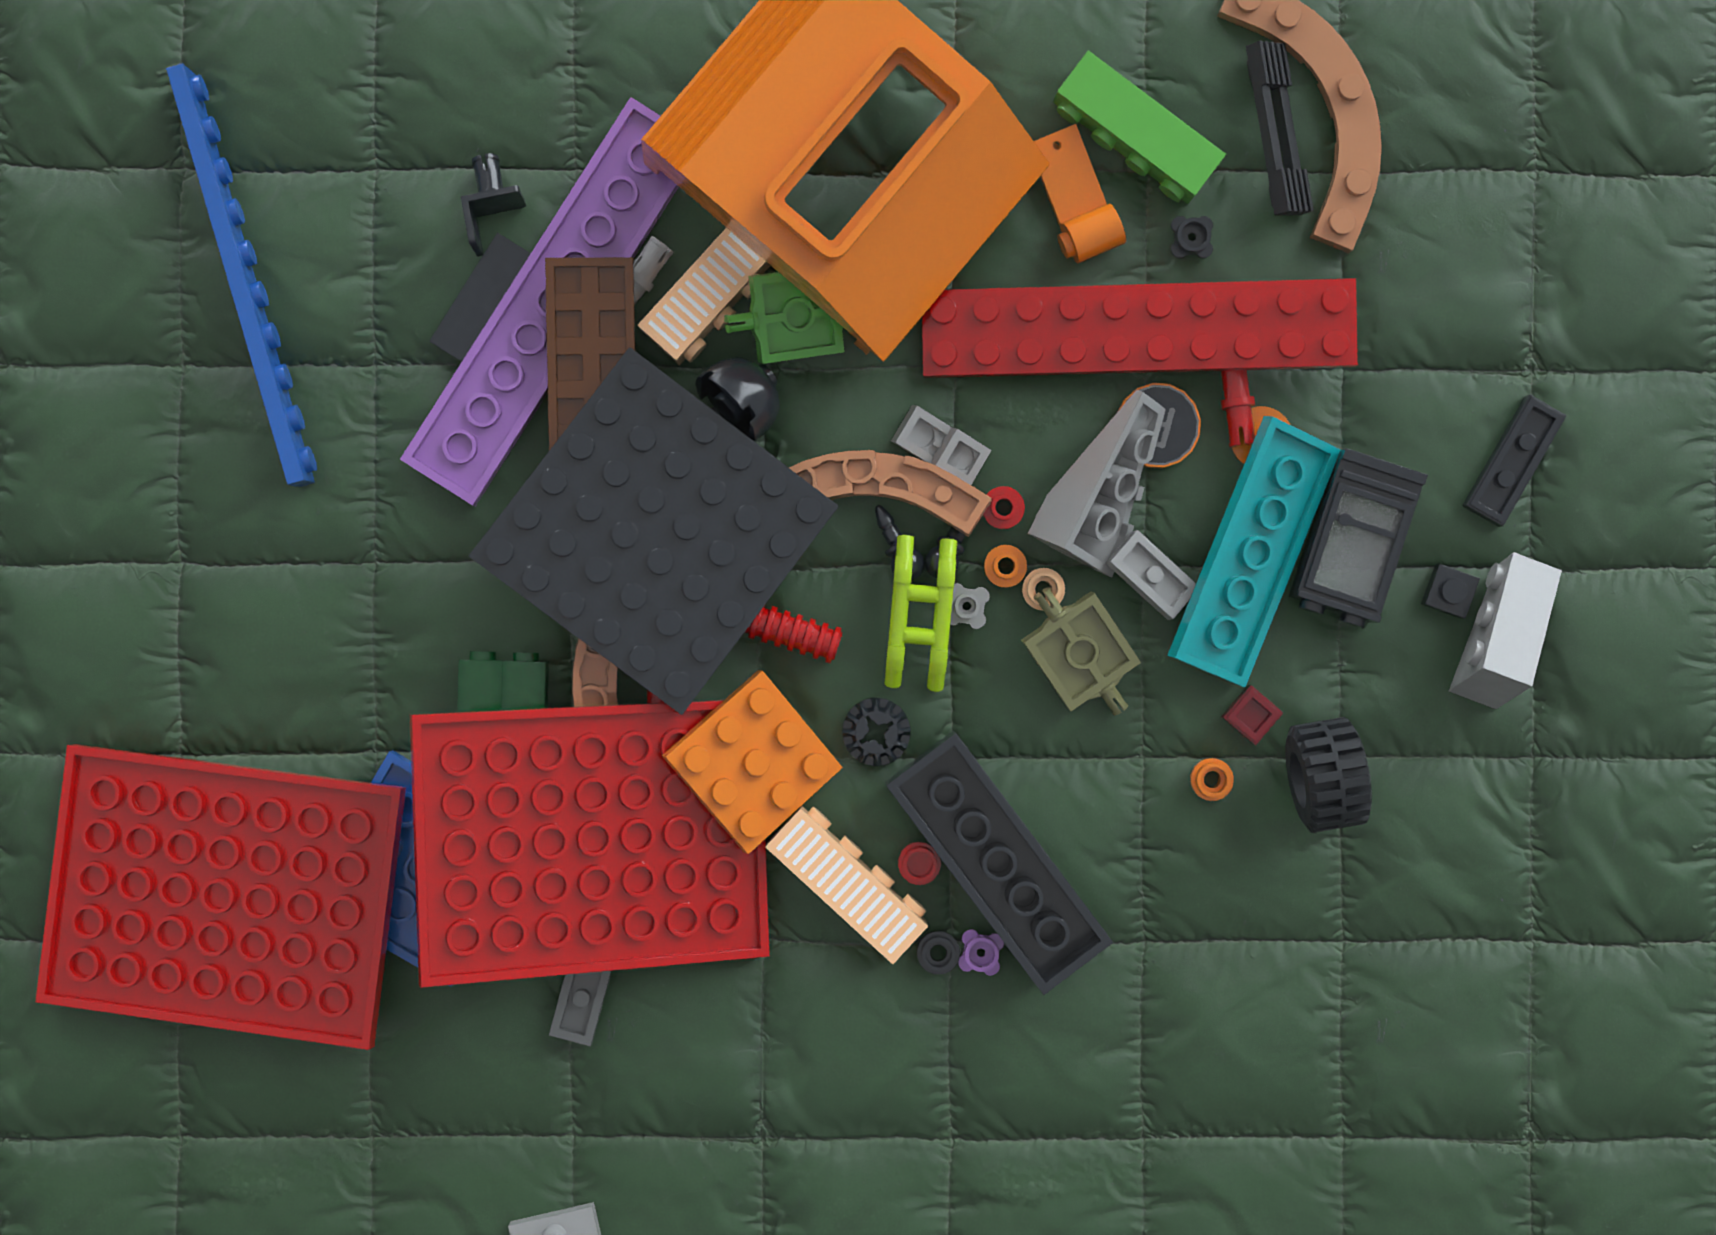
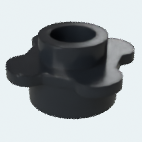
M1184 216L1174 218L1171 222V229L1174 232V243L1170 248L1172 255L1179 259L1184 258L1186 255H1197L1201 259L1209 257L1213 252V245L1210 243L1211 230L1213 228L1212 220L1207 216L1188 219ZM1189 234H1194L1196 236V239L1194 241H1190L1188 239Z

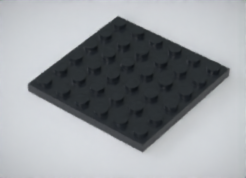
M629 347L473 549L469 557L679 714L683 715L839 506Z

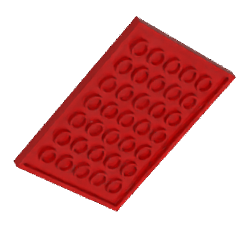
M724 700L692 701L683 715L666 703L410 715L420 987L769 957L766 840L762 841L749 854L744 853L662 757L665 752Z
M77 744L67 745L35 1002L370 1050L375 1047L406 787Z

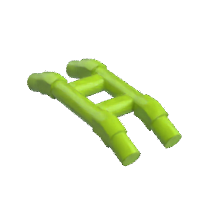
M899 535L897 536L884 683L889 688L901 686L905 643L930 645L927 688L931 691L939 692L944 688L947 667L957 540H940L937 586L911 584L914 537ZM909 601L935 603L933 629L907 627Z

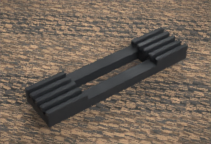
M1257 41L1246 46L1247 66L1257 109L1269 179L1271 205L1274 208L1275 215L1300 216L1313 212L1314 208L1307 169L1301 170L1287 90V87L1292 86L1286 46L1285 43Z

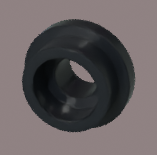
M933 931L926 934L920 940L917 947V957L920 965L929 973L945 974L957 965L960 949L952 935L944 931ZM935 945H942L946 948V954L941 959H934L930 955L931 948Z

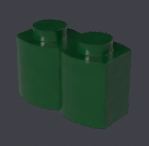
M470 651V659L459 660L457 712L548 708L549 662L539 661V653L513 652V660H496V652Z

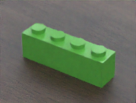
M1089 50L1058 89L1053 103L1058 106L1057 112L1066 121L1076 125L1078 122L1092 132L1091 137L1098 145L1109 151L1113 148L1126 157L1125 163L1131 170L1141 176L1150 175L1160 183L1159 189L1176 202H1180L1182 199L1189 204L1226 155L1222 150Z

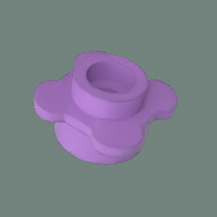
M974 929L964 932L962 935L964 950L963 955L959 957V967L965 972L973 969L978 972H985L989 976L996 974L1000 969L998 962L999 950L1004 946L1000 936L997 933H992L989 936L981 935ZM978 949H984L985 954L983 956H978Z

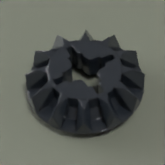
M869 698L856 704L846 715L842 728L843 741L848 752L860 763L877 767L895 762L907 749L911 734L910 724L904 711L894 702L883 698ZM869 715L871 720H874L878 725L887 724L891 721L894 723L884 733L887 748L884 749L882 744H879L875 739L869 742L867 740L863 743L860 742L865 737L864 735L869 732L866 716Z

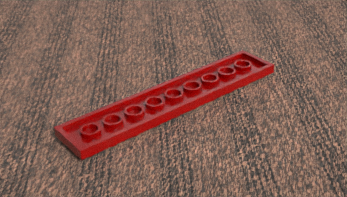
M1356 278L944 290L922 316L923 377L1356 367L1358 365Z

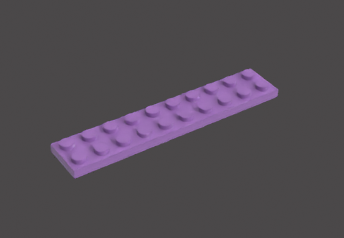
M632 97L626 103L400 458L401 461L472 506L476 507L548 393L545 258H634L679 188L663 172L660 171L656 175L644 164L641 139L660 118V115Z

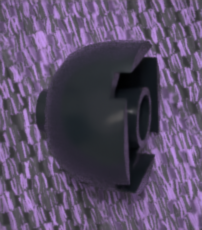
M739 357L720 360L710 366L696 379L695 385L700 399L702 400L708 396L714 406L711 409L754 442L760 439L774 424L780 410V402L776 389L777 379L767 366L763 364L758 366L748 359Z

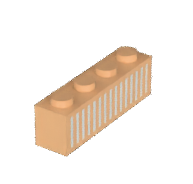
M726 227L643 318L638 327L678 365L685 359L692 362L706 347L707 343L703 339L714 327L720 331L728 324L724 322V316L736 313L732 307L743 295L747 299L751 298L748 276L763 274L771 265Z
M803 806L799 807L771 837L765 847L890 963L894 964L928 927L927 921L922 917L926 913V909L910 894H907L904 898L899 896L891 888L895 881L881 867L875 865L871 870L861 861L859 857L863 854V851L847 836H844L841 840L835 837L828 830L832 823L818 809L813 806L807 811Z

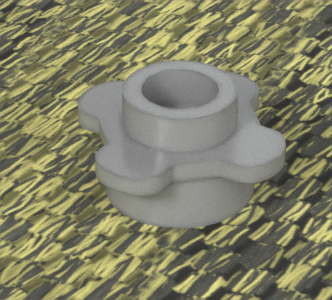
M959 583L954 584L950 625L965 623L970 624L974 629L984 626L986 623V617L983 614L984 606L989 601V592L984 587H978L974 590L964 588ZM965 602H969L971 604V608L969 610L963 609V604Z

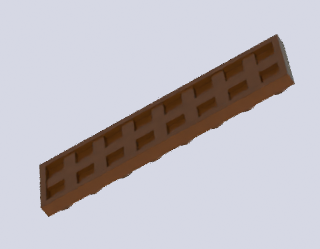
M633 257L545 258L549 451L627 349L630 347L635 351Z

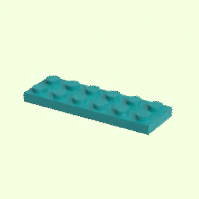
M1273 416L1263 417L1167 656L1235 685L1246 687L1341 449Z

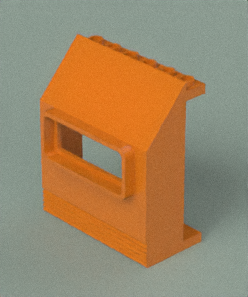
M759 0L641 139L644 164L656 175L660 171L663 172L857 339L854 344L866 355L871 351L883 362L1050 165L993 84L898 0ZM897 66H901L945 104V108L833 240H828L785 202V198Z

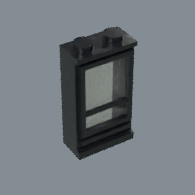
M1348 448L1342 449L1317 508L1288 597L1300 600L1298 607L1312 613L1323 615L1325 609L1340 613V622L1355 627L1364 628L1366 622L1380 623L1385 600L1422 487L1425 485L1428 475Z

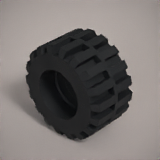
M1345 717L1291 726L1285 746L1287 775L1297 813L1308 831L1316 833L1367 823L1372 805L1371 778L1363 744L1351 722Z

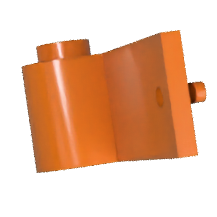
M1071 125L1035 140V144L1050 163L1040 178L1062 232L1057 235V239L1065 258L1073 257L1076 263H1080L1125 244L1126 235L1120 217L1113 205L1106 203L1077 125Z

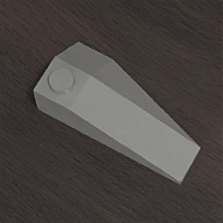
M1136 390L1047 494L1028 534L1064 555L1112 578L1115 571L1106 562L1134 529V525L1128 523L1134 500L1141 501L1145 487L1139 485L1144 464L1153 458L1166 409L1144 392Z

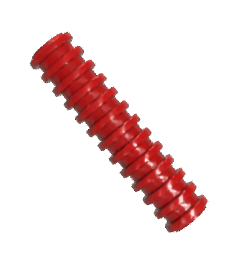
M765 605L745 631V633L749 634L748 638L750 639L758 636L761 637V642L767 643L768 640L774 641L775 647H780L783 644L791 652L796 648L800 650L799 654L805 656L806 652L813 654L812 658L816 660L821 656L826 658L825 662L829 664L835 659L843 634L841 627L836 626L835 630L828 628V623L823 622L822 626L817 625L816 619L811 618L808 622L803 620V615L798 614L795 618L790 616V611L785 610L784 613L777 612V607L772 606L770 610L765 608Z

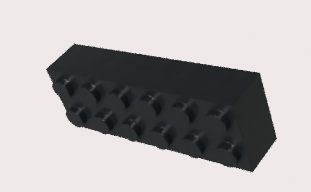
M954 731L885 781L888 789L1043 995L1113 944V941Z

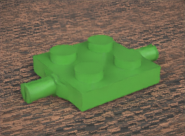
M779 272L748 276L751 295L749 312L733 315L727 314L724 316V322L735 323L725 325L727 333L745 330L752 331L756 341L757 359L761 364L844 352L843 327Z

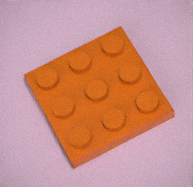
M757 670L662 755L746 854L752 852L843 768L763 670Z

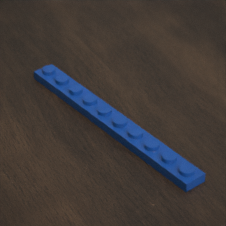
M183 63L168 67L166 70L287 485L302 487L313 484L315 480L312 472L317 470L316 460L309 446L305 447L300 430L305 429V423L299 407L292 405L288 389L293 388L292 378L286 364H280L276 348L281 347L280 337L274 323H268L264 307L269 306V300L265 287L261 281L256 282L252 268L253 265L257 264L256 254L251 242L244 240L240 225L245 223V217L239 201L236 198L232 199L228 183L233 182V176L227 160L224 157L220 158L216 142L221 141V135L213 116L208 117L204 101L209 100V94L206 84L201 75H196Z

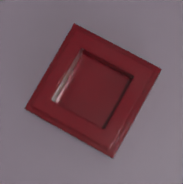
M1248 685L1221 717L1249 742L1257 745L1281 717L1283 712L1252 685Z

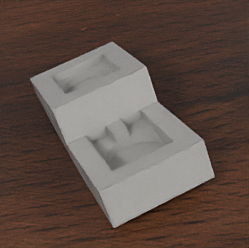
M917 405L911 406L891 442L917 458L944 469L972 485L992 451L962 431L950 427Z

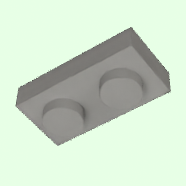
M1138 530L1132 531L1106 562L1112 570L1167 620L1174 619L1190 600L1196 585L1192 579Z

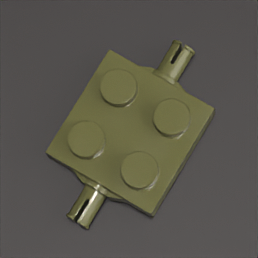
M1050 587L1041 590L1050 605L1044 596L1038 592L1034 599L1037 600L1048 618L1045 619L1039 628L1021 639V641L1067 709L1073 711L1087 700L1101 696L1114 716L1122 712L1113 701V698L1119 707L1125 711L1128 708V703L1125 702L1115 686L1124 674L1141 662L1096 594L1090 591L1072 605L1062 607L1051 592Z

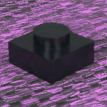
M1435 564L1421 604L1454 617L1466 619L1480 578L1442 564Z

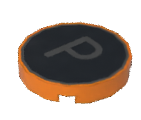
M1151 383L1137 388L1136 390L1144 392L1166 409L1153 458L1144 464L1143 467L1162 469L1181 462L1193 451L1200 437L1201 418L1196 404L1185 391L1171 384ZM1134 390L1129 396H1127V397L1122 401V403H1121V405H1120L1118 411L1121 409V407L1127 402V400L1133 395V393H1134L1136 390Z

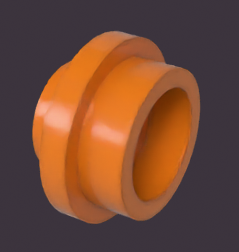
M1000 545L987 554L984 561V571L989 581L994 585L1003 588L1012 587L1024 578L1027 571V561L1024 554L1018 548L1011 545ZM1002 558H1009L1013 562L1014 568L1010 574H1003L999 571L998 562Z
M1206 758L1198 762L1192 769L1190 783L1193 791L1200 798L1208 801H1217L1230 793L1234 783V776L1231 768L1224 761L1216 758ZM1210 771H1214L1218 775V782L1213 787H1207L1204 783V777Z

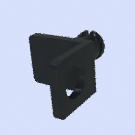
M491 153L485 154L487 168L486 164L482 162L481 155H477L472 159L478 193L461 196L469 244L477 257L484 255L477 217L526 207V201L519 186L503 187L499 156Z

